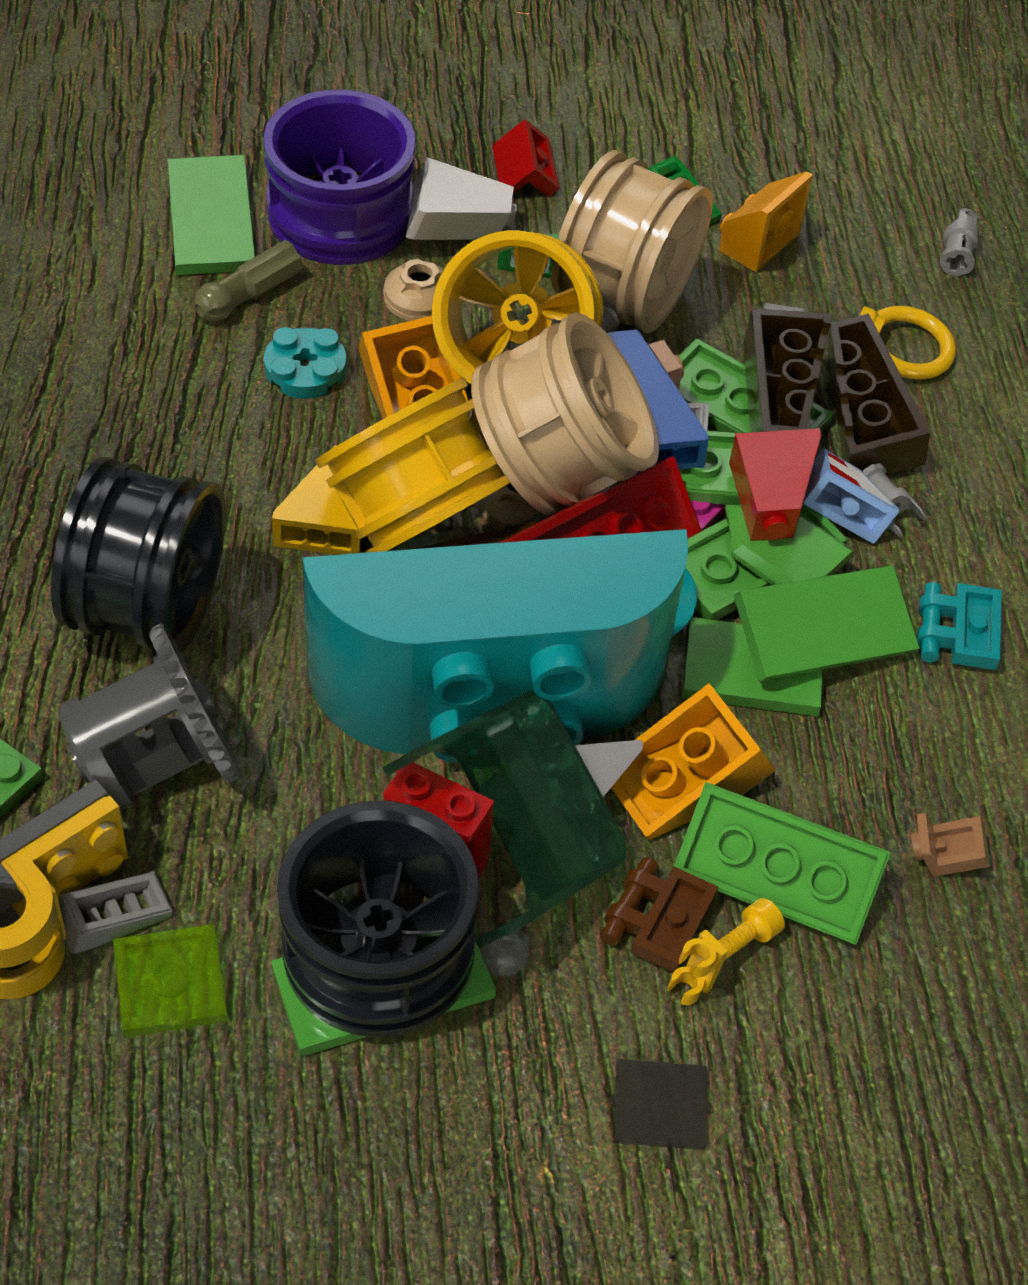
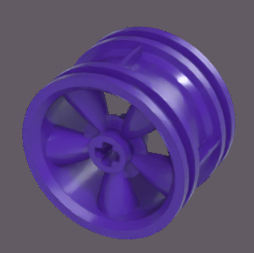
M353 90L312 92L295 98L280 107L270 118L264 131L265 167L269 178L266 192L268 222L279 242L286 240L293 244L297 253L303 258L333 265H351L368 262L382 257L397 248L406 238L413 194V185L410 179L415 167V133L408 118L388 101L368 93ZM356 172L363 173V174L358 178ZM319 173L323 180L318 182L305 177Z

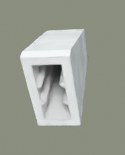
M426 157L414 183L406 237L413 240H476L487 234L500 232L504 225L511 226L516 214L517 204L512 203L514 187Z

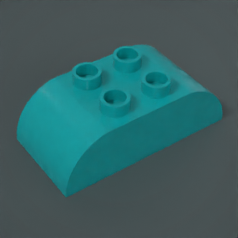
M684 529L302 557L307 674L312 693L325 715L338 728L357 741L376 749L397 754L434 753L437 758L448 762H464L475 759L488 748L528 745L531 750L542 754L543 748L578 745L581 740L596 739L614 733L637 719L653 702L662 685L688 556L687 531Z

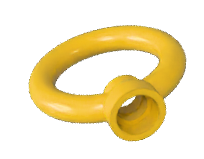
M867 306L863 307L860 315L869 313L879 334L887 323L908 322L924 328L937 340L940 354L935 360L928 363L907 362L889 352L901 377L915 380L930 379L943 374L953 364L956 356V344L953 335L947 326L932 314L910 306H890L878 311Z

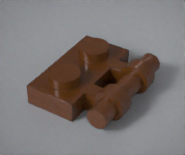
M644 857L637 869L629 871L623 882L625 890L618 903L611 904L604 917L606 925L600 937L605 943L615 946L620 941L623 933L630 932L637 936L633 942L631 953L674 972L681 965L679 964V957L685 943L695 938L716 898L719 887L675 866L667 880L664 881L655 876L659 869L658 863L651 858ZM646 898L655 901L648 915L636 910L641 900Z

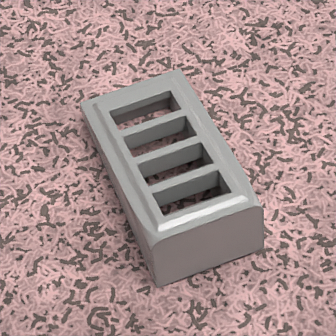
M155 872L61 894L59 900L66 930L65 940L72 954L98 947L171 917L173 913ZM142 892L149 908L141 909L135 896L136 893ZM122 899L128 913L122 914L117 901ZM103 907L107 918L101 919L97 909Z

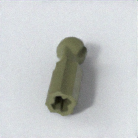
M283 240L242 264L233 274L218 283L210 282L202 285L195 295V309L206 321L219 322L225 320L232 313L233 308L248 299H256L298 274L303 269L302 258L295 250L293 244Z

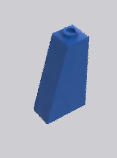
M638 330L606 332L631 367L650 407L659 442L657 461L674 456L679 470L697 467L704 468L709 440L707 432Z

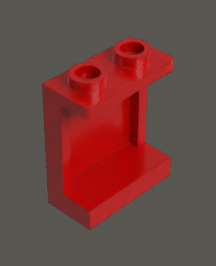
M406 759L383 792V801L413 805L436 815L458 833L469 848L479 879L489 863L494 800Z

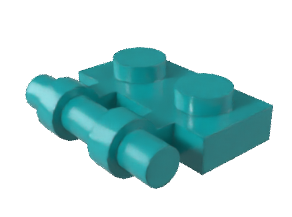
M927 583L924 586V595L919 599V614L923 617V623L918 629L917 642L921 648V659L925 662H935L939 659V649L948 648L952 649L951 663L996 670L1000 661L1002 590L958 583L954 596L942 594V586L939 583ZM943 616L952 617L953 627L941 626L940 618Z

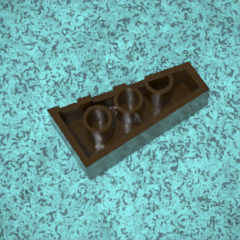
M752 308L743 341L750 433L807 429L833 314Z
M869 313L831 323L827 357L842 459L861 471L872 464L881 463L886 469L885 475L926 465L930 431Z

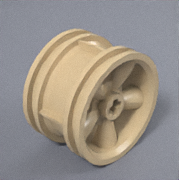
M612 150L598 160L582 182L566 214L558 239L575 249L589 264L598 280L603 302L616 307L618 320L627 325L635 324L638 330L651 333L671 313L695 269L710 225L713 207L712 193L710 189L701 185L694 186L691 181L682 177L671 180L648 170L644 161L634 157L629 158L623 152ZM553 260L551 283L555 293L573 288L574 285L568 274Z
M570 314L563 318L560 323L547 327L540 335L517 348L507 350L497 355L493 360L481 364L473 373L471 392L474 409L492 455L517 492L531 506L546 515L552 516L618 481H624L633 477L638 471H644L657 462L659 455L658 435L643 390L628 362L612 339L596 322L584 314Z

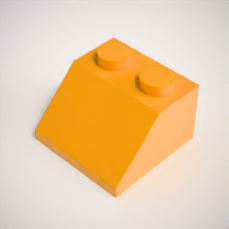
M805 171L768 183L757 194H751L743 206L736 212L727 214L723 219L719 232L722 234L719 251L754 272L762 268L800 234L813 175Z

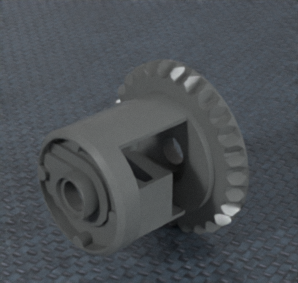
M163 622L152 627L149 634L157 652V655L153 657L154 663L83 699H80L79 695L61 703L58 709L61 725L70 743L68 744L69 752L82 777L87 783L97 780L107 791L108 796L110 795L119 805L120 810L135 803L134 795L204 759L208 765L214 762L225 781L234 782L243 777L234 754L215 718L219 714L200 678L195 679ZM178 711V715L170 719L168 718V715ZM152 724L153 728L136 736L135 732ZM119 740L122 741L118 746L111 748V744Z

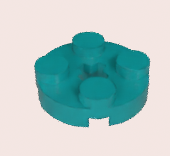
M283 327L273 333V340L265 349V376L271 385L272 381L279 385L281 392L287 396L302 399L320 397L328 393V387L336 382L339 385L344 380L346 375V352L343 345L339 342L338 334L332 329H292ZM300 360H311L309 366H301Z

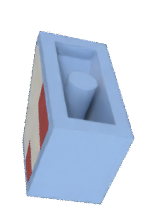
M823 448L814 461L803 504L875 544L899 513L898 507L859 468Z

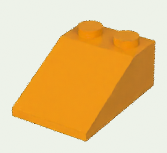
M432 316L362 332L358 349L370 389L382 419L462 379L451 368L439 349L433 331ZM464 389V390L462 391V393H463V395L465 396L466 400L468 401V398H467V395H466V392H465V389Z
M708 683L635 739L642 740L643 750L611 789L646 838L651 840L691 821L705 782L743 796L775 772L776 769L714 688Z

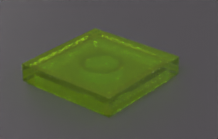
M214 924L113 939L124 1038L228 1022Z

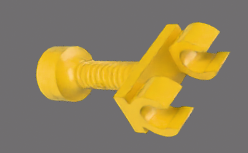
M765 898L756 900L743 910V923L719 940L708 930H704L699 934L698 938L687 941L679 957V964L684 962L688 956L690 958L686 967H680L673 972L667 987L668 992L678 983H687L692 989L684 993L680 1004L691 1005L695 1003L702 991L706 994L712 989L726 959L754 939L760 942H768L782 932L785 926L784 918L779 908L773 902Z

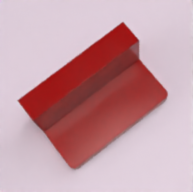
M524 119L493 144L492 148L498 181L513 186V194L528 182L547 197H550L560 189L550 138L529 121Z

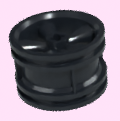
M100 457L92 462L81 476L72 493L56 543L51 576V601L53 613L58 624L72 630L81 629L83 632L92 635H101L110 630L134 636L141 647L155 650L149 634L152 627L163 622L182 653L189 646L201 625L213 593L220 566L226 524V506L222 488L216 483L208 481L199 483L197 479L187 476L170 479L145 473L142 467L129 462L120 463L118 460L108 457Z
M365 801L349 804L324 814L308 825L290 845L280 867L277 885L279 917L282 926L283 964L287 979L296 997L319 1020L331 1027L355 1035L368 1037L395 1036L430 1024L442 1016L458 1000L470 979L474 964L475 923L479 891L478 874L474 859L469 848L458 833L436 815L416 806L393 801ZM361 881L366 902L350 912L330 898L329 895L340 888ZM400 882L415 886L432 896L409 913L403 907L393 903ZM315 935L341 936V944L345 952L338 953L322 943ZM439 936V938L424 949L412 953L416 946L417 937Z

